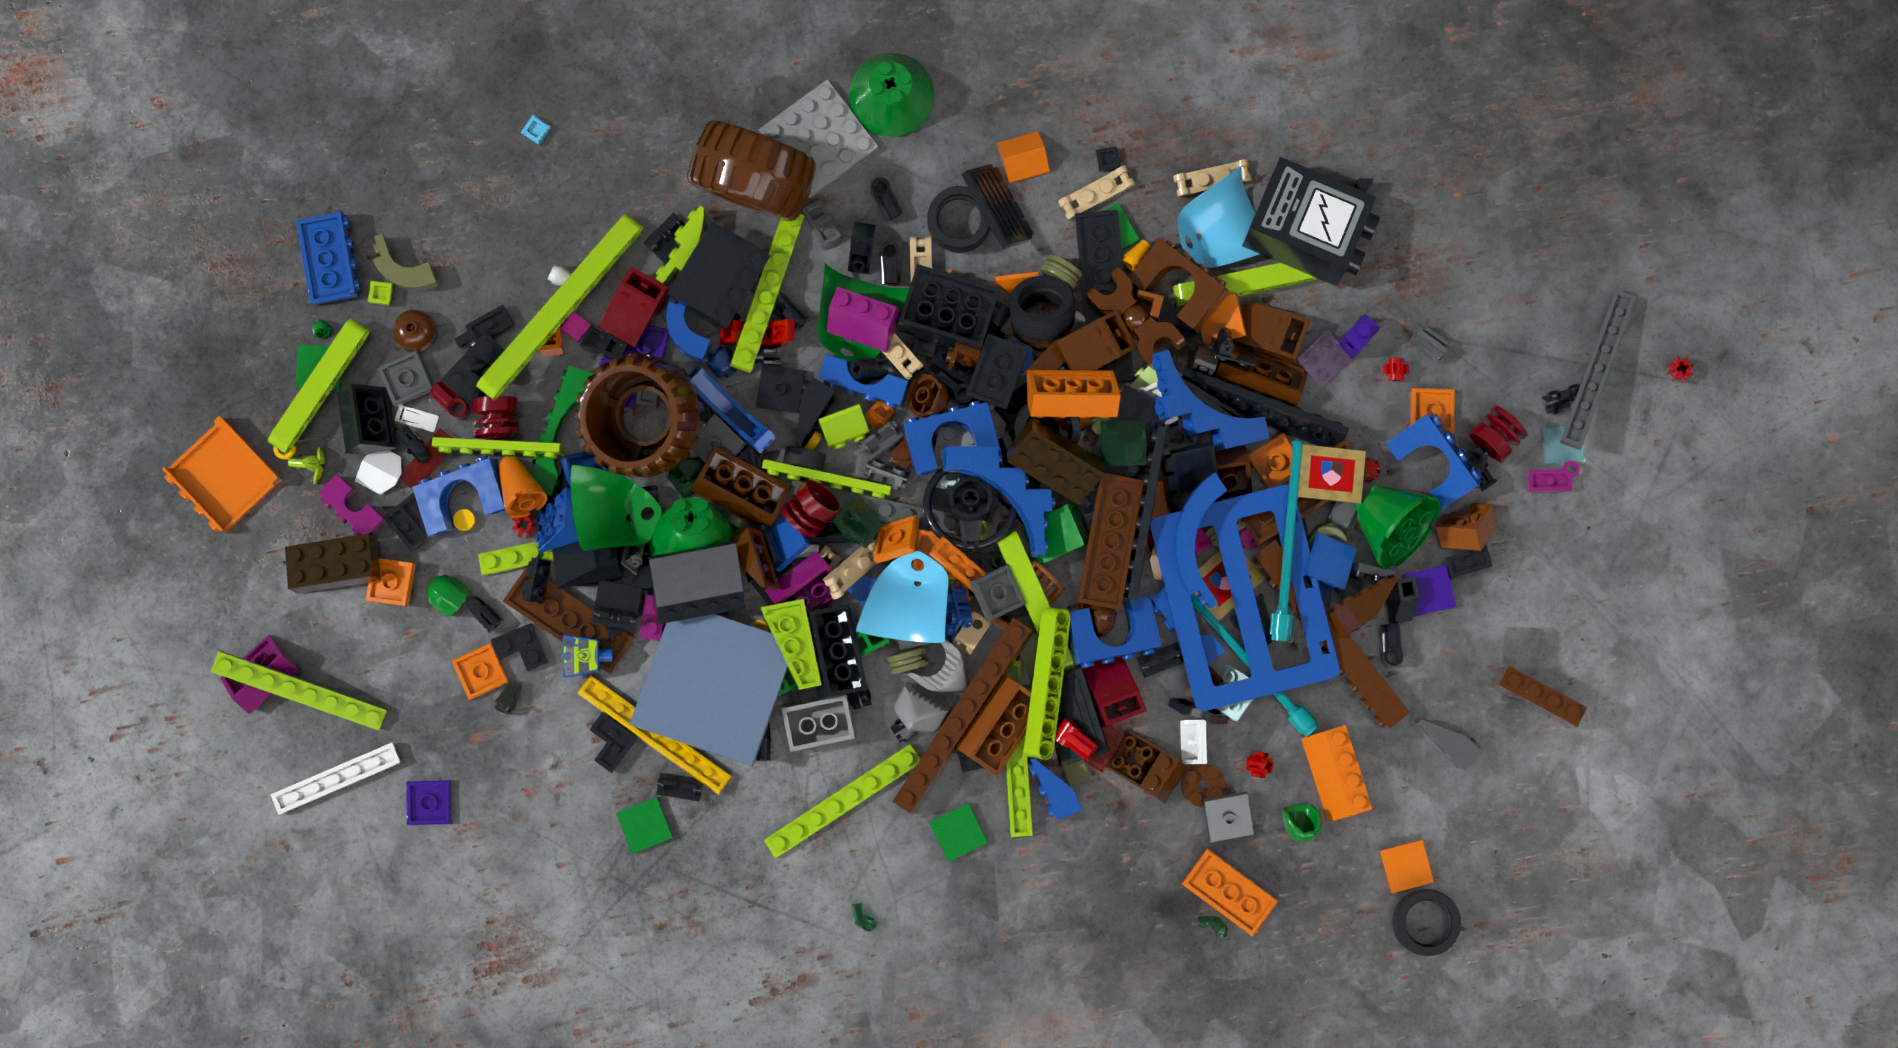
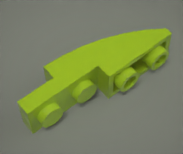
M701 205L698 209L694 208L690 212L687 224L685 226L681 225L675 233V241L680 247L673 249L669 255V262L666 266L662 265L656 272V280L665 286L677 271H681L704 234L706 212Z

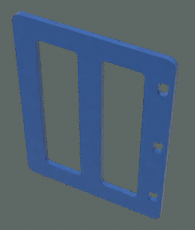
M1281 485L1214 502L1206 510L1198 526V529L1207 526H1213L1215 529L1251 671V676L1247 679L1214 686L1212 683L1191 596L1180 579L1175 562L1174 537L1181 511L1155 517L1150 522V530L1196 708L1201 711L1332 679L1339 674L1340 668L1318 582L1316 579L1311 578L1313 588L1306 589L1303 580L1310 550L1298 503L1290 580L1310 661L1275 671L1272 666L1236 521L1242 517L1272 511L1283 549L1289 485ZM1327 641L1329 654H1322L1319 642Z

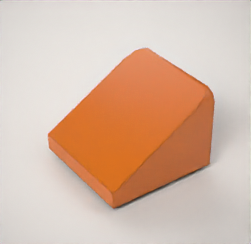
M879 399L868 410L864 418L876 430H879L892 419L897 411L890 406L884 405V401Z

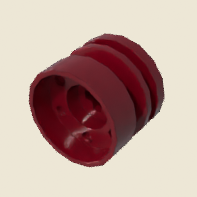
M486 396L472 400L473 415L483 417L482 420L473 422L474 427L483 428L474 431L475 438L505 440L520 435V429L512 427L518 425L519 420L509 418L510 415L519 412L517 397L499 396L496 400H493Z
M1494 405L1490 409V413L1484 415L1487 424L1479 421L1469 432V436L1478 447L1483 446L1492 459L1503 463L1513 452L1508 443L1519 446L1520 440H1524L1528 433L1511 413Z
M807 479L796 491L797 495H792L783 504L782 513L798 532L813 538L825 527V522H830L839 513L840 504L824 485L815 480Z

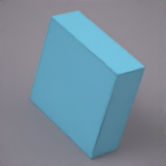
M532 115L521 133L537 145H540L551 130V127Z

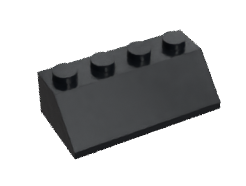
M850 605L807 612L821 680V686L816 687L818 701L868 690Z

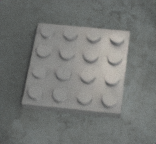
M828 80L821 83L759 129L762 135L794 147L815 160L816 171L809 198H812L878 149V145Z

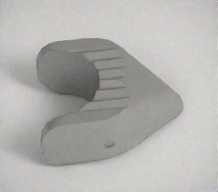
M946 639L945 642L940 643L945 650L946 660L943 668L938 673L922 677L911 671L905 672L907 676L923 688L936 693L965 692L969 686L962 655Z
M908 681L894 705L895 713L907 730L929 733L939 730L952 708L948 704H937L936 701L931 702L930 699L921 696L920 692H916V689Z

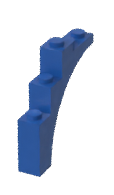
M1169 350L1152 354V366L1156 371L1158 378L1157 386L1162 397L1155 399V411L1159 415V420L1183 415V427L1187 432V436L1210 430V440L1214 444L1215 451L1270 438L1265 417L1237 418L1212 409L1198 399L1182 381L1174 366Z
M998 446L945 447L942 449L943 471L979 477L983 482L991 485L1004 495L1016 509L1025 525L1030 540L1032 557L1044 556L1045 552L1048 551V539L1045 538L1044 531L1047 529V517H1044V514L1051 512L1052 508L1055 507V497L1052 495L1051 489H1026L1029 482L1027 473L1019 468H999V465L1002 464V454L998 452Z

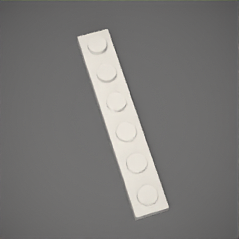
M389 743L270 795L278 815H281L402 762L394 743Z

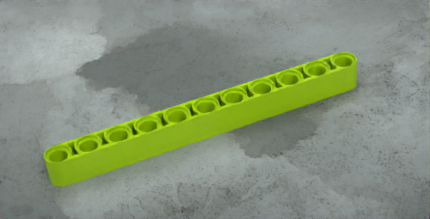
M625 213L480 378L476 387L493 400H496L635 241L644 226Z

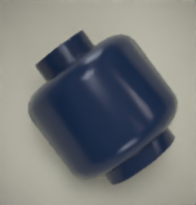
M720 345L707 355L709 358L707 365L716 377L720 378L725 375L726 378H729L737 372L735 367L730 366L734 353L729 347L722 348Z

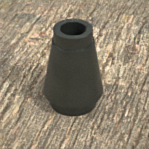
M509 681L508 685L495 700L496 705L494 708L510 715L515 710L521 686Z

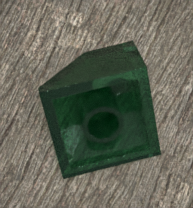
M1144 420L1100 422L1101 459L1104 461V465H1147Z

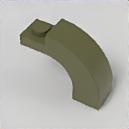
M383 234L374 236L376 241L373 244L377 256H381L373 259L377 269L388 281L399 288L409 291H424L439 286L433 266L429 262L416 267H402L394 261L386 237Z

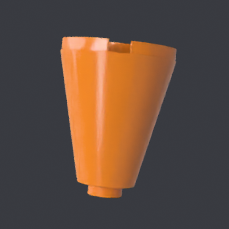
M506 456L502 458L498 464L505 511L510 517L520 518L531 515L529 511L535 508L537 511L540 510L547 501L544 489L517 457Z

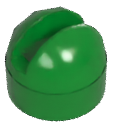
M318 320V322L313 324V333L316 338L323 339L331 334L330 326L326 321Z

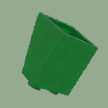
M1076 503L1067 504L1044 515V517H1047V529L1044 531L1045 538L1048 539V551L1045 552L1044 556L1034 558L1040 565L1047 564L1087 547L1089 530ZM1023 525L1025 538L1030 542L1025 525Z

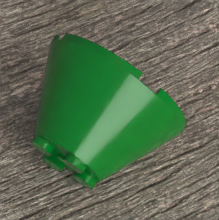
M884 53L870 58L855 72L849 88V101L853 114L865 129L883 137H900L917 130L927 120L934 103V87L930 75L918 61L904 54Z
M1379 484L1372 487L1370 494L1365 500H1361V504L1357 503L1355 507L1357 520L1378 564L1383 569H1391L1390 566L1393 564L1401 565L1422 546L1433 530L1430 525L1434 518L1438 519L1441 505L1440 501L1432 495L1380 486Z
M693 497L678 499L661 514L654 529V534L648 541L651 556L726 543L730 542V539L735 536V531L728 518L721 511L708 504L706 500Z

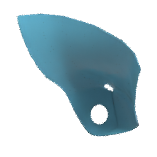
M1241 166L1188 203L1179 213L1177 221L1181 245L1198 265L1201 263L1206 268L1219 267L1259 254L1242 247L1256 213L1244 188ZM1196 234H1201L1202 238L1200 241H1198ZM1186 236H1188L1193 243L1192 249H1190L1186 245Z
M915 551L892 561L875 581L864 605L856 632L904 641L945 642L949 584L945 569L920 551ZM912 560H922L924 562V569L921 571L914 570L911 566ZM919 581L921 585L917 587L914 585V582Z

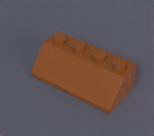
M1004 675L956 746V749L998 776L1026 735L1031 692Z

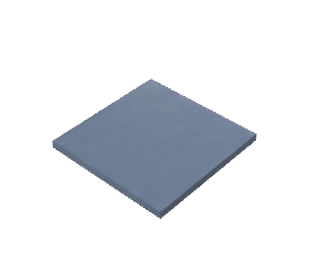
M715 614L666 623L630 725L753 767L788 670V666L773 634Z

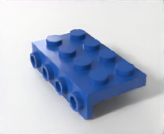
M338 210L334 214L297 220L310 304L318 305L359 297L358 290H361L359 278L355 277L354 269H357V262L355 256L352 257L351 248H354L351 235L348 236L347 228L350 227L348 215Z

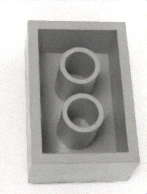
M846 695L782 708L790 752L856 739Z

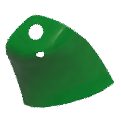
M824 263V277L818 318L819 342L824 348L846 361L877 357L880 350L854 341L846 343L844 342L845 338L827 332L829 306L836 288L840 287L895 306L900 311L903 309L909 288H891L870 284L843 275ZM848 349L853 353V356H846L840 350Z
M572 465L571 499L573 518L579 544L583 551L619 546L644 545L652 538L656 524L662 514L661 506L652 495L622 475L603 469ZM646 507H651L654 511V515L650 520H644L641 516L642 510ZM627 515H630V522L626 520Z

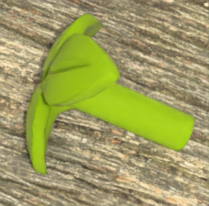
M318 447L317 457L308 456L304 459L289 458L288 460L289 467L307 468L310 471H315L313 484H317L324 473V468L321 467V464L325 463V455L321 447Z

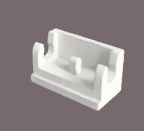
M1180 721L1181 761L1184 764H1207L1206 721Z

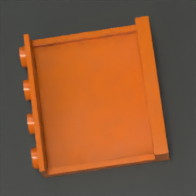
M218 416L213 421L215 425L169 468L163 467L162 470L166 473L164 478L172 486L176 484L181 489L179 494L186 501L191 500L195 504L194 510L201 517L205 515L210 520L208 525L215 532L220 531L226 534L271 492L282 479L225 418Z

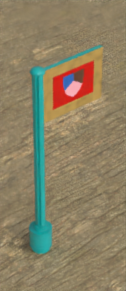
M1293 440L1291 442L1293 447L1279 604L1276 614L1271 613V640L1289 642V636H1292L1293 615H1289L1288 601L1298 497L1361 504L1366 451L1304 445V442L1301 440Z
M1219 550L1198 569L1203 581L1219 604L1213 608H1208L1207 605L1203 607L1196 597L1199 595L1198 592L1190 595L1192 604L1198 613L1250 669L1245 649L1219 622L1234 608ZM1245 556L1254 590L1266 578ZM1283 691L1273 694L1287 709V713L1290 715L1287 720L1300 734H1304L1307 737L1319 726L1316 722L1317 719L1304 705L1300 707L1297 704L1295 705Z

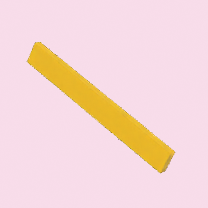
M592 675L579 689L578 695L719 795L732 778L730 774L691 746L631 726L630 721L635 706Z

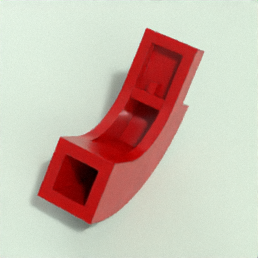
M786 319L768 322L761 345L784 346L788 345L789 342H794L795 320ZM731 320L727 328L720 330V344L737 346L745 322Z

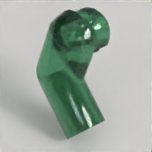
M852 904L855 925L864 931L870 932L874 930L877 922L875 919L864 914L863 904Z
M1198 917V928L1211 927L1219 939L1227 936L1228 927L1219 917Z

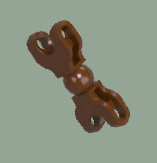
M1116 267L1111 271L1112 279L1117 285L1115 292L1110 295H1102L1092 288L1086 293L1087 298L1100 314L1106 315L1116 309L1118 310L1127 329L1135 332V336L1139 340L1140 357L1154 370L1152 354H1155L1157 345L1162 342H1169L1175 348L1181 349L1186 345L1185 339L1173 324L1156 322L1152 317H1149V313L1145 308L1137 305L1136 300L1133 298L1132 280L1119 267Z

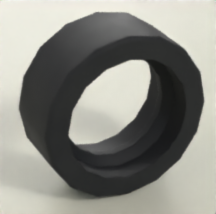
M787 446L783 463L822 472L826 455L811 449Z

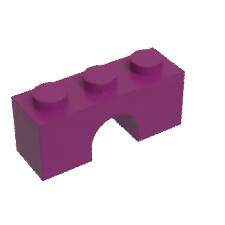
M336 474L318 492L323 497L321 502L329 509L331 507L335 508L338 511L336 516L345 524L349 522L353 526L351 530L356 535L369 533L373 536L386 520L369 504H366L360 511H351L349 499L356 490L341 476Z

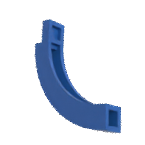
M698 365L689 374L691 377L690 383L696 385L700 394L698 396L759 453L767 448L776 438L768 428L737 403L702 367Z
M1215 472L1206 477L1188 497L1179 515L1174 537V555L1180 579L1188 594L1192 595L1198 592L1197 599L1203 607L1207 605L1208 608H1213L1219 603L1206 586L1198 570L1195 557V539L1198 526L1206 510L1219 496L1227 491Z

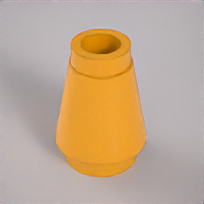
M1141 240L1140 243L1123 255L1124 267L1133 272L1151 249V245L1147 241Z

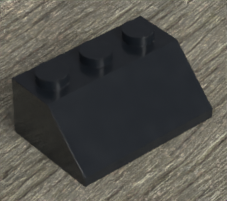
M350 383L337 393L344 445L347 454L368 455L397 448L390 399L386 387Z

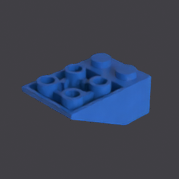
M566 487L547 505L545 510L539 512L537 517L539 532L536 536L538 553L579 541L573 518L571 488Z
M1035 758L1030 760L1029 770L1033 778L1038 777L1040 785H1037L1041 797H1046L1049 802L1046 808L1051 818L1055 817L1056 820H1060L1082 810L1073 788Z

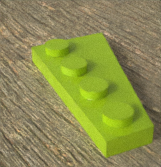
M804 599L761 607L762 614L798 689L802 690L821 686Z

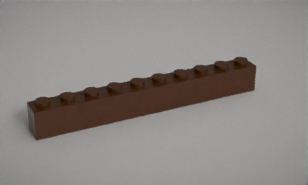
M1274 540L1252 557L1255 560L1252 563L1260 573L1263 571L1268 577L1266 581L1273 590L1277 588L1280 592L1283 549ZM1303 576L1306 589L1312 588V586ZM1290 580L1288 606H1291L1294 610L1293 616L1301 624ZM1323 602L1340 668L1339 675H1344L1349 681L1347 685L1354 694L1358 692L1362 698L1360 702L1367 711L1372 710L1375 714V722L1381 728L1390 729L1410 712L1351 636L1348 634L1342 638L1340 637L1328 616L1332 612ZM1327 641L1319 642L1322 646V654H1329Z
M1015 618L1011 620L892 802L910 814L917 812L957 751L956 746L1003 676L1007 675L1034 634L1033 630Z

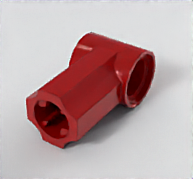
M1065 718L1056 730L1055 740L1061 745L1071 748L1083 759L1088 760L1096 751L1098 744L1081 732L1080 727L1076 723Z

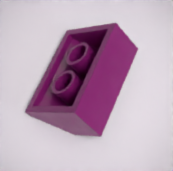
M837 287L829 306L827 332L887 353L898 325L901 311L895 306Z
M816 551L777 580L779 584L778 590L765 589V592L774 604L804 599L806 612L823 609L835 600L830 594L831 589L823 581L832 570Z
M270 635L243 657V659L292 676L298 671L293 660ZM224 676L220 678L232 700L248 714L257 709L263 701L273 694Z

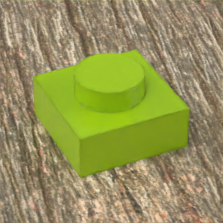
M371 281L368 303L391 306L394 285L392 283Z

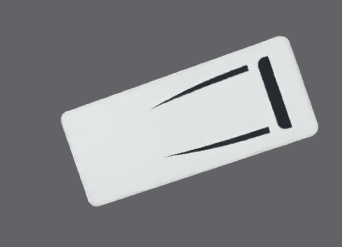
M400 405L395 421L434 432L439 416Z

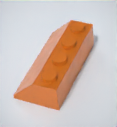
M1027 370V399L1031 417L1109 418L1118 416L1121 395L1113 371Z
M1346 725L1301 738L1327 822L1372 810Z

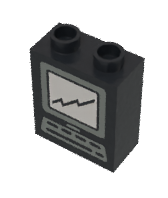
M1280 157L1242 247L1338 286L1345 272L1356 276L1363 262L1366 252L1356 249L1360 237L1370 241L1378 225L1380 216L1370 213L1376 197Z

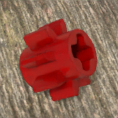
M1676 356L1674 359L1675 363L1671 361L1667 363L1671 368L1666 374H1671L1673 377L1672 382L1680 379L1684 383L1686 382L1685 376L1691 378L1694 375L1690 371L1695 365H1690L1688 362L1689 357L1681 360L1679 356ZM1677 367L1683 368L1684 371H1677Z
M1403 358L1387 359L1388 364L1382 365L1383 376H1388V381L1391 382L1404 381V376L1409 374V364H1404Z
M531 512V515L526 517L512 518L515 526L511 529L514 531L519 530L517 536L520 538L523 533L528 538H531L530 533L532 531L538 532L534 528L535 524H537V519L531 520ZM523 520L530 523L527 525L526 530L520 527L523 525Z
M1254 751V756L1250 755L1247 758L1246 768L1251 772L1250 776L1265 779L1266 774L1272 772L1273 760L1268 758L1269 753Z

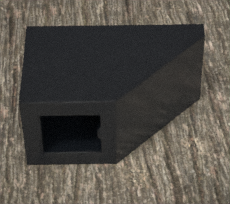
M861 222L854 223L849 253V272L869 274L876 225Z
M1415 576L1398 579L1389 594L1387 605L1391 624L1412 621L1419 600Z

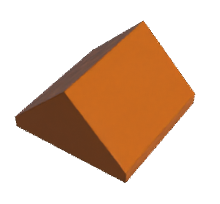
M1038 131L997 142L1009 184L1050 172L1045 146Z

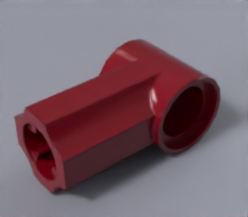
M443 381L436 383L431 388L429 394L451 416L457 420L468 418L471 411L470 406ZM463 404V411L460 414H455V407Z

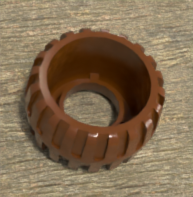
M710 121L705 125L693 149L687 179L694 187L728 202L779 220L794 221L799 217L810 195L816 171V162L808 154L765 135L730 123Z
M641 353L624 355L594 370L595 374L589 376L583 383V386L586 388L583 392L578 393L576 402L580 403L579 410L574 411V420H579L580 429H576L578 438L584 439L586 443L583 445L586 453L595 457L594 462L601 467L608 468L610 472L633 478L657 476L683 462L690 455L689 451L698 444L699 438L697 434L698 431L703 430L704 421H700V412H704L703 402H698L696 395L700 393L697 386L690 383L691 377L685 371L677 368L676 364L668 360ZM641 390H649L658 394L666 403L668 410V423L663 433L650 441L639 440L632 436L626 428L623 418L624 406L629 397Z

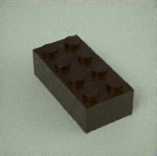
M1033 417L1007 448V462L1080 505L1105 474L1104 461Z
M369 533L285 547L288 589L297 594L381 581L377 538Z

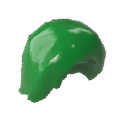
M448 575L433 578L426 590L428 601L443 616H452L454 612H457L469 594L462 582Z
M1304 803L1284 807L1282 813L1284 826L1287 834L1294 841L1301 843L1310 842L1321 833L1323 823L1319 809H1316L1311 804Z

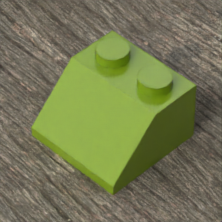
M860 404L818 419L829 449L839 450L846 447L847 442L852 440L855 443L867 439L866 435L870 434Z

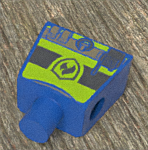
M562 635L564 678L600 672L601 662H613V649H600L599 640Z

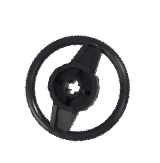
M943 467L940 468L927 484L923 497L924 516L932 532L939 539L944 536L955 547L962 550L984 549L1003 539L1013 527L1018 512L1010 503L1007 520L1001 529L991 537L980 540L982 521L988 517L992 508V491L979 477L960 473L959 481L951 487L949 493L950 510L954 517L959 520L962 541L949 536L939 527L932 512V496L939 481L950 473L944 472ZM969 496H973V499H977L973 503H968L965 501L968 500Z

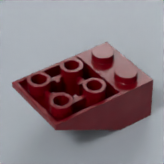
M631 266L619 284L598 328L636 348L668 300L667 292L669 287Z
M1122 656L1115 657V662L1102 664L1101 660L1094 662L1095 666L1084 668L1102 727L1147 711L1140 691Z

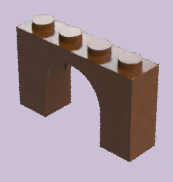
M1158 238L1129 278L1132 280V284L1140 290L1151 293L1166 274L1175 270H1184L1191 273L1195 283L1194 292L1177 317L1198 333L1230 292L1225 287L1227 283L1218 276L1215 279L1209 275L1210 270L1201 263L1199 266L1192 263L1194 258L1183 251L1180 254L1176 251L1177 246L1167 239L1164 242Z
M1511 666L1499 668L1490 685V688L1508 698L1517 697L1539 707L1549 714L1548 719L1565 728L1578 727L1588 708Z

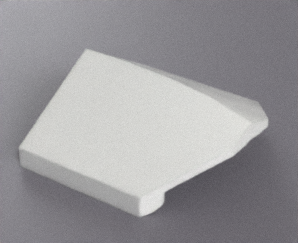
M389 450L366 455L362 460L355 482L380 495L384 494L396 485L402 474V457Z

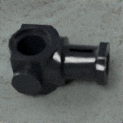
M1483 446L1477 449L1472 448L1465 452L1467 455L1473 454L1477 458V463L1470 465L1472 468L1476 467L1481 473L1482 477L1480 479L1483 481L1479 484L1481 492L1498 482L1497 479H1493L1487 469L1489 465L1486 460L1489 455Z

